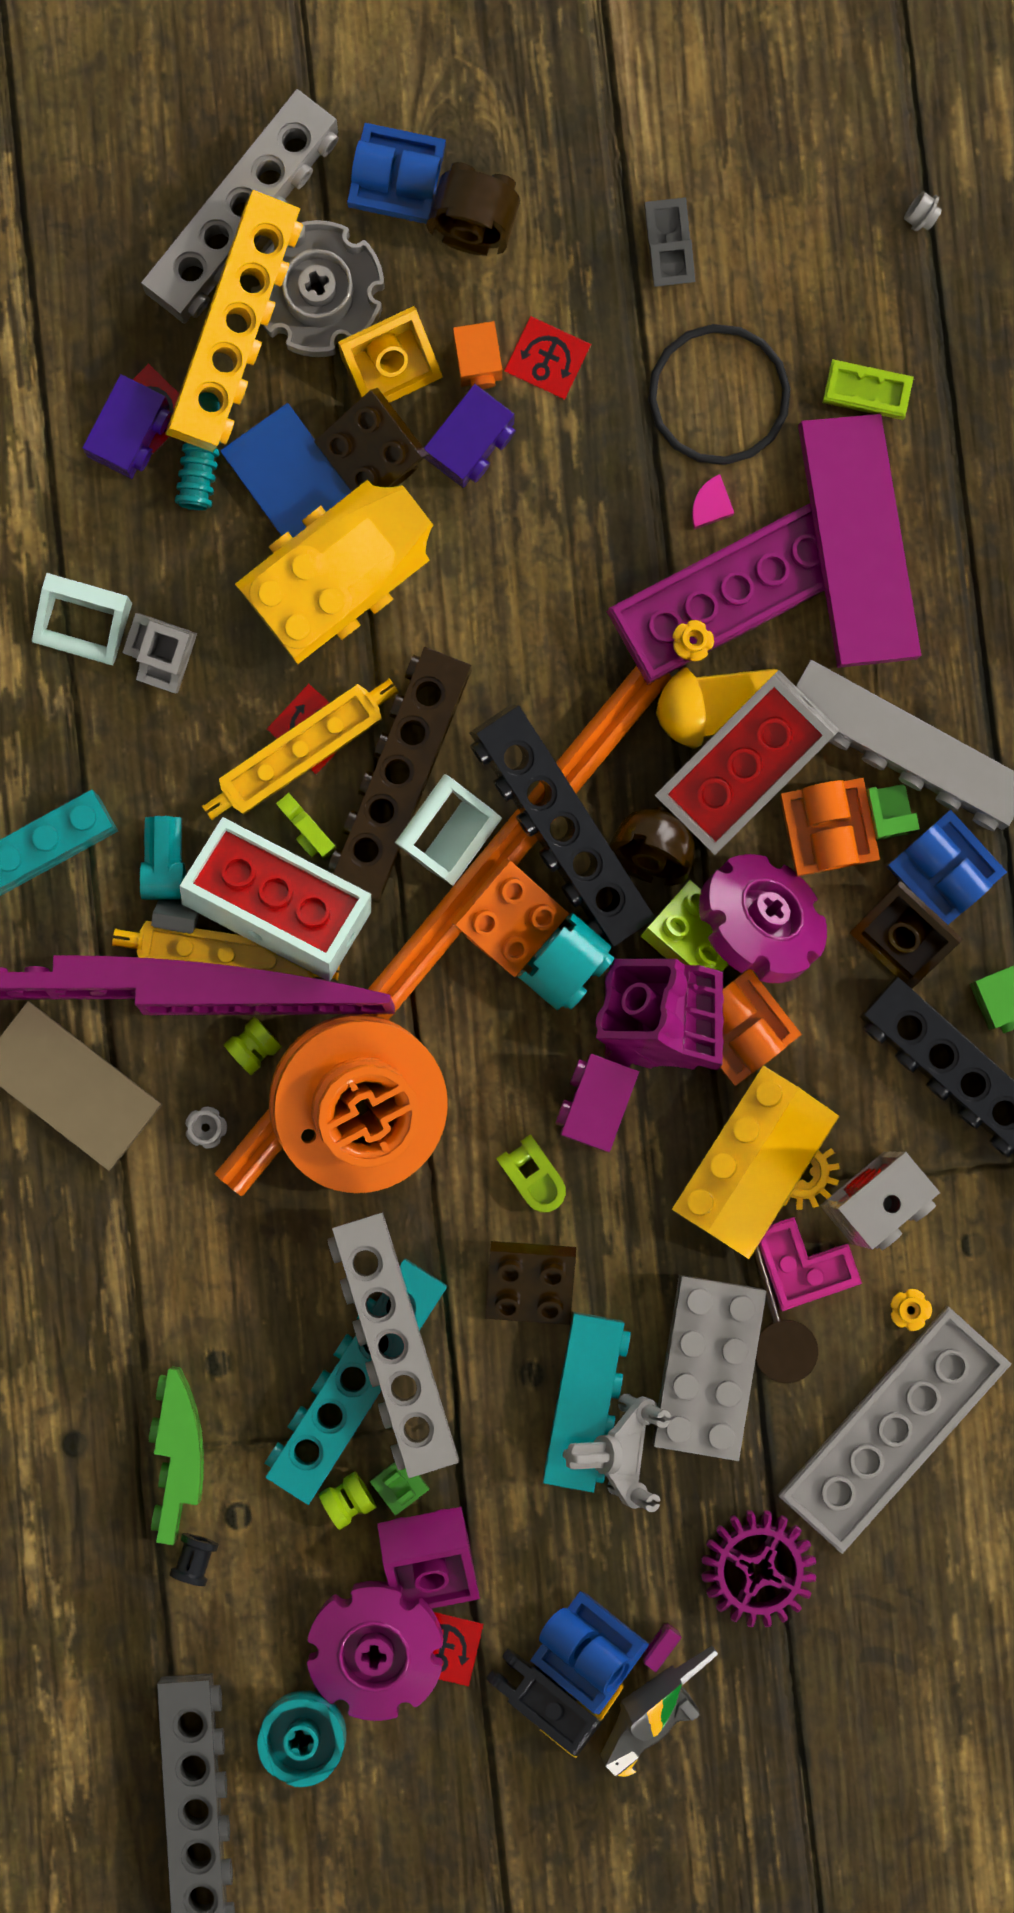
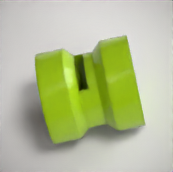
M255 1016L245 1024V1031L239 1036H232L223 1044L227 1051L251 1076L261 1067V1061L267 1055L274 1056L282 1048L281 1044Z
M356 1471L344 1477L343 1483L336 1488L329 1486L318 1493L326 1512L339 1530L349 1525L352 1517L359 1513L367 1514L376 1508L371 1494Z

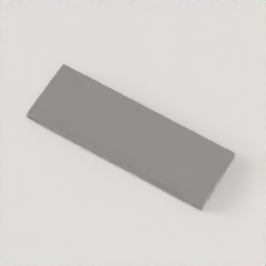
M946 1306L780 1491L778 1496L843 1554L1012 1363L950 1307Z

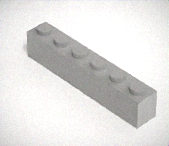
M810 660L796 687L839 729L829 743L843 750H847L850 746L864 754L862 760L867 764L883 771L886 766L901 774L899 780L905 785L921 791L922 787L938 794L935 799L937 802L954 811H958L960 807L974 814L972 820L987 830L995 831L997 827L1004 830L1010 826L1014 818L1013 770L819 663Z

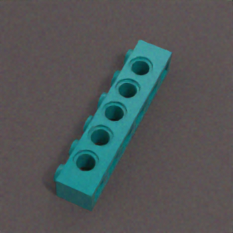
M405 1258L400 1265V1269L420 1331L448 1285ZM382 1293L377 1302L369 1298L367 1301L368 1310L376 1316L386 1315L389 1312L387 1307L389 1297ZM349 1334L345 1335L333 1354L340 1359L333 1372L330 1374L323 1370L310 1390L317 1395L310 1408L307 1410L300 1406L287 1428L294 1431L285 1446L277 1442L264 1463L271 1468L265 1478L307 1505L312 1501L381 1392L380 1385L372 1387L365 1363L372 1361L370 1351L365 1345H359L356 1336L353 1338ZM386 1334L389 1346L383 1354L388 1357L400 1355L404 1350L403 1340L396 1334ZM357 1367L364 1372L366 1382L362 1388L352 1390L343 1384L342 1373L346 1368ZM326 1403L336 1404L342 1411V1421L334 1426L324 1424L319 1417L320 1407ZM305 1439L314 1441L319 1447V1457L311 1462L301 1460L296 1453L298 1442Z

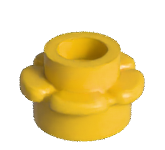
M690 620L687 624H679L673 632L674 650L677 655L685 660L701 661L707 657V651L713 648V634L711 631L706 630V625L701 621ZM690 637H695L697 639V643H690Z
M908 1289L906 1293H897L890 1304L892 1308L891 1319L894 1324L899 1328L906 1327L909 1331H917L923 1328L926 1319H929L932 1314L931 1303L925 1300V1295L921 1291L916 1289ZM909 1306H913L915 1308V1312L913 1314H909L907 1312V1308Z

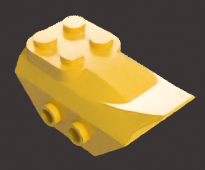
M366 480L327 512L322 506L318 507L302 520V523L306 526L303 531L294 538L287 532L269 546L273 554L235 583L236 587L297 664L306 659L336 634L341 640L351 634L361 625L356 618L369 608L373 614L384 608L394 599L389 592L430 561L426 554V545L433 524L403 485L378 487L373 486Z

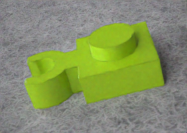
M287 793L276 803L279 809L301 833L296 838V841L311 858L318 853L325 861L334 853L335 849H337L336 846L290 793Z

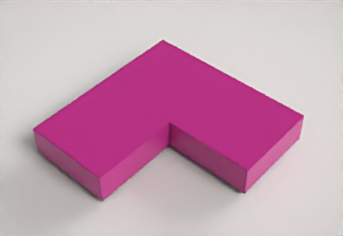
M795 1217L771 1224L759 1243L781 1311L862 1284L849 1244L845 1243L808 1256Z

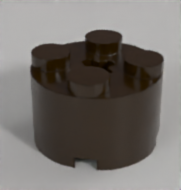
M452 163L450 171L443 173L440 177L426 223L428 231L433 235L436 229L444 235L442 243L465 253L487 256L489 248H498L497 254L503 253L507 248L520 204V197L514 190L516 182L503 174L490 176L477 172L466 163Z

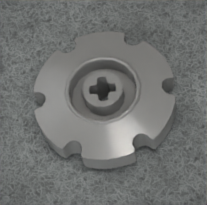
M330 221L301 222L303 226L295 248L287 246L283 261L288 262L289 267L282 286H273L269 300L276 302L268 326L262 325V327L270 337H275L277 334L287 335L286 344L289 351L309 357H328L336 354L335 347L338 341L377 324L382 312V305L380 301L373 298V295L385 289L384 276L377 255L365 240L357 244L348 241L350 237L348 227ZM271 239L263 247L261 253L269 254L274 252V244ZM319 283L324 288L325 293L317 295L316 291L312 290L311 285ZM261 285L252 287L251 293L259 292Z

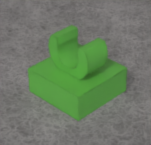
M395 1461L370 1480L372 1486L395 1516L430 1489L420 1475L408 1478L406 1468L398 1471Z

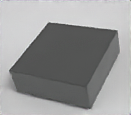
M158 900L153 911L151 926L191 934L195 930L200 914L182 905V900Z

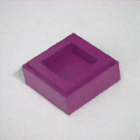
M668 1622L663 1624L642 1654L644 1664L654 1672L658 1671L682 1638L680 1632Z

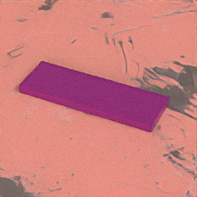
M881 414L801 421L798 425L837 668L917 660L922 655Z
M811 503L619 602L606 611L647 685L692 662L691 660L681 658L674 650L673 632L679 624H687L690 620H698L704 623L706 630L711 631L714 637L713 648L707 651L709 653L825 591ZM690 637V643L696 644L697 639Z

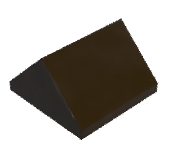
M901 881L892 886L850 931L853 937L911 989L963 940Z

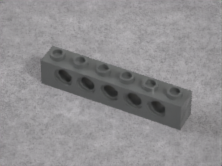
M213 1673L161 1677L157 1684L171 1913H235L234 1902H227L226 1885L233 1884L232 1859H224L223 1842L230 1841L229 1815L221 1814V1798H227L226 1771L219 1772L218 1755L225 1753V1738L223 1728H216L215 1711H222L221 1685H213ZM186 1712L197 1713L203 1720V1728L199 1731L187 1730L182 1725L181 1715ZM191 1755L199 1756L206 1764V1771L198 1775L189 1773L184 1766V1759ZM192 1799H200L207 1804L209 1814L202 1818L193 1817L188 1812L186 1803ZM194 1843H203L209 1847L212 1856L208 1860L198 1861L191 1856L189 1846ZM200 1886L206 1887L212 1891L214 1901L209 1904H200L194 1900L192 1890Z

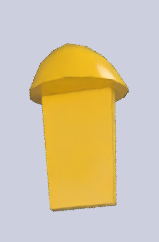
M683 667L668 681L662 690L656 712L659 723L668 736L676 742L692 749L702 746L704 737L715 735L778 670L767 669L696 677L687 667Z

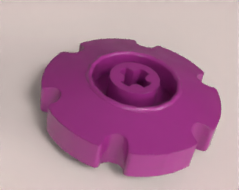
M756 854L738 855L728 859L706 880L699 897L700 919L708 923L712 928L713 933L708 936V939L716 952L740 973L751 969L762 982H789L804 973L822 955L826 945V919L823 915L818 914L813 906L818 899L810 886L800 876L796 877L795 871L786 865L777 869L769 863L766 856Z
M387 1581L356 1583L352 1587L351 1598L342 1599L337 1594H334L323 1604L313 1620L308 1635V1642L314 1644L318 1651L310 1653L307 1666L310 1677L319 1693L327 1702L333 1704L337 1700L346 1701L349 1705L348 1715L354 1718L370 1721L397 1718L400 1708L399 1704L407 1702L413 1707H418L433 1691L440 1677L443 1660L433 1654L434 1650L442 1648L444 1638L440 1623L433 1610L422 1598L419 1597L413 1602L404 1600L402 1597L403 1587L401 1585H398V1588L390 1587ZM371 1645L378 1646L379 1653H381L380 1656L373 1655L370 1648Z

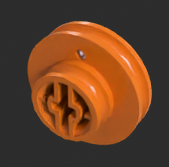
M364 1014L334 1017L305 1031L283 1054L274 1072L269 1093V1113L272 1127L277 1140L289 1159L304 1175L314 1182L346 1193L379 1191L396 1185L410 1177L428 1160L439 1143L448 1110L444 1077L428 1049L402 1026L382 1017ZM366 1099L364 1103L368 1111L363 1115L357 1116L359 1112L355 1105L361 1100ZM312 1129L315 1133L314 1138L308 1142L303 1141L301 1138L303 1131Z

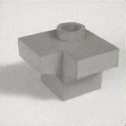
M135 613L123 653L136 658V661L140 662L136 680L175 694L178 693L197 633L140 613Z

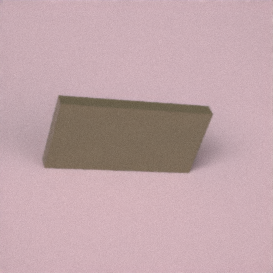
M30 1001L24 1005L0 1036V1087L108 1171L113 1169L162 1106L161 1102Z

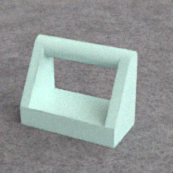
M46 573L41 590L32 642L113 666L132 602L126 595ZM55 599L113 615L107 647L47 630Z
M444 774L395 843L427 870L454 886L499 824L502 817L450 776ZM453 792L462 802L426 852L423 853L414 844Z

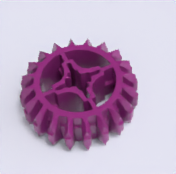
M748 1510L746 1511V1525L741 1526L739 1519L736 1515L730 1517V1523L735 1528L732 1532L728 1533L722 1525L717 1526L716 1531L723 1538L721 1544L714 1539L707 1540V1547L715 1551L716 1555H703L701 1562L707 1566L714 1567V1570L703 1572L701 1578L704 1582L716 1581V1584L709 1587L706 1593L709 1598L723 1595L716 1604L719 1612L725 1611L731 1605L733 1606L730 1612L731 1621L737 1622L742 1613L746 1612V1624L748 1627H754L756 1615H761L765 1627H771V1613L776 1612L781 1622H786L788 1617L783 1608L789 1604L798 1613L802 1607L794 1599L795 1596L799 1594L803 1598H810V1590L801 1584L802 1581L810 1583L816 1581L814 1573L804 1571V1567L816 1564V1558L812 1555H801L811 1547V1543L808 1539L794 1542L802 1531L797 1525L791 1527L786 1533L784 1532L788 1522L785 1516L781 1515L773 1526L771 1525L772 1516L770 1511L764 1510L761 1516V1523H756L754 1512ZM768 1535L766 1540L762 1541L760 1546L752 1552H744L733 1548L746 1537ZM780 1541L788 1547L792 1556L793 1570L791 1578L784 1575L782 1571L774 1566L777 1554L776 1548ZM766 1557L768 1561L764 1564L773 1576L759 1573L756 1578L751 1579L750 1576L753 1572L744 1561L750 1564L751 1562L759 1564ZM726 1559L743 1570V1579L740 1584L741 1590L738 1596L727 1587L725 1582L724 1565ZM772 1585L779 1589H784L778 1596L768 1601L750 1602L752 1596L755 1597L760 1588Z

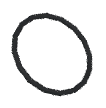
M711 324L685 332L664 349L651 372L648 402L656 428L673 449L697 462L727 465L754 457L775 440L788 416L791 388L783 362L765 340L741 327ZM710 333L739 335L759 346L775 365L782 387L780 414L768 435L749 450L725 457L700 454L678 442L664 425L656 400L659 375L670 355L688 340Z

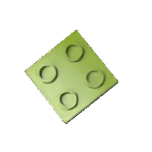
M689 880L643 932L641 937L666 959H677L684 965H701L723 971L728 963L716 952L708 939V936L713 933L711 926L700 919L699 897L701 889Z

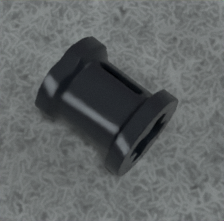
M183 1533L181 1541L184 1544L177 1566L171 1568L169 1575L188 1584L206 1586L208 1579L205 1577V1572L211 1554L217 1551L219 1544L202 1536Z

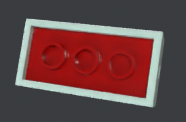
M224 817L218 823L180 884L182 905L327 981L332 979L371 914L370 893Z

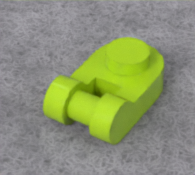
M530 1134L520 1141L522 1145L510 1154L505 1151L496 1159L530 1207L539 1212H551L563 1203L566 1196V1187L558 1172ZM533 1159L539 1170L525 1179L518 1168Z

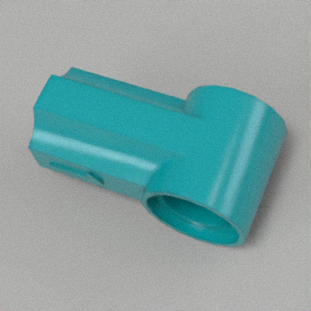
M171 816L145 817L144 862H141L140 867L141 899L181 900L180 884L186 876L185 863L182 862V818Z

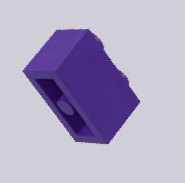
M120 374L82 447L87 457L130 479L134 477L137 470L142 472L152 455V449L149 448L153 437L156 433L161 435L165 431L172 413L168 411L170 405L166 396Z
M474 384L424 447L429 454L424 459L462 488L470 480L476 483L490 466V462L486 459L496 447L502 450L514 436L516 430L512 426L514 425L515 414Z

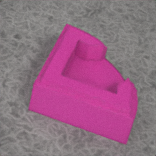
M720 474L707 481L695 498L692 511L694 530L734 516V510Z

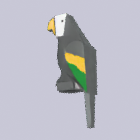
M713 1646L677 1668H674L673 1665L621 1700L618 1719L600 1754L605 1766L615 1776L629 1777L636 1773L634 1765L644 1750L662 1740L677 1722L693 1721L700 1716L698 1707L682 1685L718 1655Z

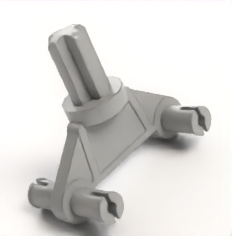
M626 1393L618 1400L624 1403L618 1404L619 1409L626 1413L614 1428L608 1432V1435H600L596 1437L594 1442L571 1443L568 1449L564 1450L563 1457L566 1459V1466L570 1469L595 1468L600 1474H604L609 1480L608 1485L612 1486L608 1487V1491L619 1496L624 1505L634 1509L641 1507L648 1512H655L660 1504L656 1503L660 1502L659 1496L648 1492L646 1486L639 1482L646 1425L651 1423L659 1428H666L671 1421L666 1418H671V1414L667 1410L658 1408L657 1403L650 1398L644 1396L635 1398Z

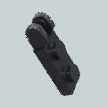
M507 1649L502 1656L511 1668L520 1672L525 1677L524 1680L516 1688L505 1676L493 1670L486 1679L509 1698L508 1703L570 1754L578 1756L603 1721L539 1668L532 1667L514 1651Z

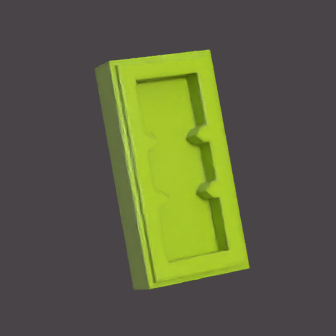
M832 359L822 403L904 420L914 377Z

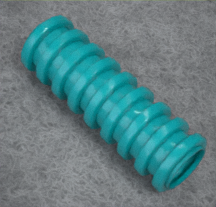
M204 392L199 395L198 401L202 409L207 412L219 410L220 403L214 394ZM189 443L183 444L182 451L185 453V456L180 458V464L183 465V469L178 471V476L182 480L176 485V489L180 491V494L175 496L174 501L180 507L186 509L207 510L212 507V501L209 500V496L214 494V489L210 485L216 480V476L212 474V471L217 469L218 464L214 461V458L219 456V450L216 448L214 452H210Z

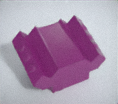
M615 959L614 964L610 965L605 971L604 1006L596 1017V1027L598 1030L596 1039L605 1044V1059L626 1067L635 1064L649 1069L658 1066H672L694 1070L699 1065L718 1070L723 1065L724 1046L723 971L701 965H684L677 959Z

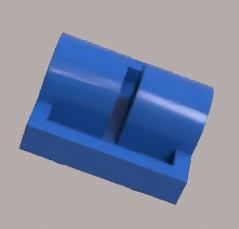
M364 123L362 137L358 141L352 166L351 187L347 200L348 208L426 224L437 189L446 148V139Z
M952 810L943 815L886 866L899 881L903 882L948 925L981 898L993 884L1007 873Z
M580 1591L568 1608H562L557 1611L545 1624L539 1637L542 1645L530 1661L592 1713L599 1715L650 1644L587 1593Z

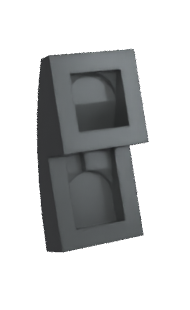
M686 197L644 202L654 287L695 282Z

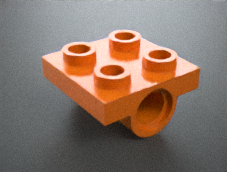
M864 777L848 781L837 780L815 784L801 790L780 794L796 877L880 860Z
M505 858L454 917L451 923L476 947L515 978L569 913L511 860Z
M751 969L745 971L723 988L724 1046L723 1065L720 1069L734 1087L802 1035Z

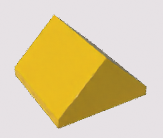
M414 306L338 341L340 356L360 398L371 389L378 388L390 403L443 378Z

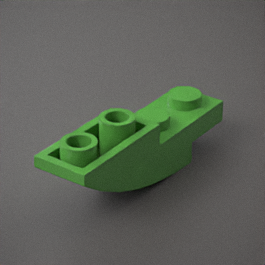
M172 1366L168 1369L167 1376L160 1375L156 1400L163 1401L160 1418L153 1417L149 1432V1443H155L154 1454L171 1457L170 1463L163 1462L161 1466L158 1488L165 1489L163 1505H155L151 1523V1530L158 1531L156 1543L174 1545L178 1539L183 1504L198 1505L200 1503L204 1481V1447L198 1409L181 1367Z

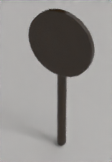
M758 1245L753 1256L763 1289L767 1291L766 1300L773 1323L763 1329L759 1335L756 1362L761 1371L771 1380L779 1383H794L804 1379L814 1369L818 1359V1344L813 1333L802 1323L794 1320H781Z

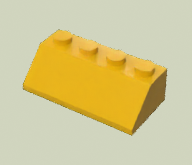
M763 1065L672 1210L747 1259H750L840 1116L798 1086Z

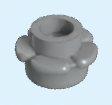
M923 191L914 199L904 216V220L912 225L911 229L918 231L923 227L929 230L934 225L942 211L937 206L939 197L937 195L931 197Z
M203 1107L200 1111H192L185 1123L188 1127L186 1131L188 1140L195 1146L202 1145L207 1149L217 1146L221 1141V1136H224L227 1131L226 1120L220 1117L219 1111L213 1107ZM205 1123L210 1126L207 1132L202 1130V1125Z

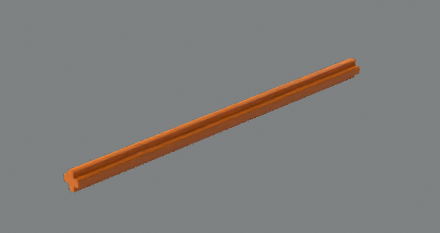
M636 665L557 760L556 764L576 794L672 678L670 674L647 685ZM541 782L528 795V799L533 805L541 802L545 796V787ZM519 809L514 812L368 988V990L390 994L395 1005V1012L460 935L461 931L451 923L454 917L505 858L511 860L517 866L538 841L535 835L529 837L518 823L516 816L520 814ZM364 1014L382 1017L387 1020L393 1016V1014ZM269 1109L215 1173L221 1181L240 1196L247 1192L282 1149L272 1127Z

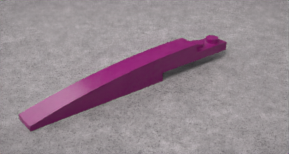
M54 955L53 972L41 966L25 967L24 972H8V969L0 967V1000L135 999V1005L143 1015L395 1014V1005L390 994L304 976L230 965L139 957Z

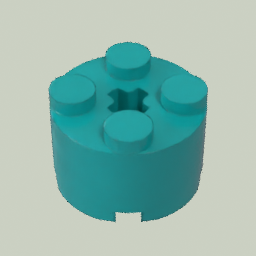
M574 913L565 918L571 925L568 928L564 927L562 930L557 928L527 963L532 967L529 974L522 970L518 974L519 979L555 1010L560 1009L562 1006L570 1010L575 1007L587 992L583 987L584 983L591 975L593 977L595 975L600 977L615 959L609 953L612 946Z
M301 1690L282 1696L269 1708L259 1730L257 1746L264 1768L273 1777L275 1776L294 1787H308L324 1781L337 1767L344 1751L347 1734L344 1717L335 1703L330 1704L320 1693ZM297 1730H303L305 1735L312 1736L308 1746H303L300 1740L293 1741Z

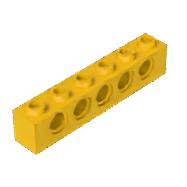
M252 190L165 433L166 435L210 452H214L219 442L227 444L234 425V420L228 418L233 403L240 405L248 385L247 380L241 379L246 363L254 365L262 344L261 341L255 339L260 324L268 326L276 302L269 300L274 285L282 286L289 267V263L283 261L287 246L295 248L303 224L296 221L300 208ZM262 235L271 239L274 244V252L265 254L258 251L254 245V238ZM243 275L256 277L260 282L261 290L257 293L245 291L240 284V277ZM230 314L242 316L247 323V330L242 333L232 331L227 326L226 316ZM217 353L228 355L233 361V370L230 372H220L214 367L212 356ZM204 392L214 394L220 403L219 410L207 412L202 409L198 401L199 395Z

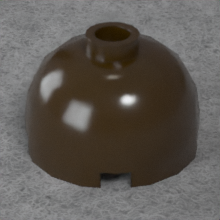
M666 807L648 808L632 812L620 823L609 845L627 874L652 883V875L667 878L664 884L667 886L682 884L688 878L695 856L692 832Z

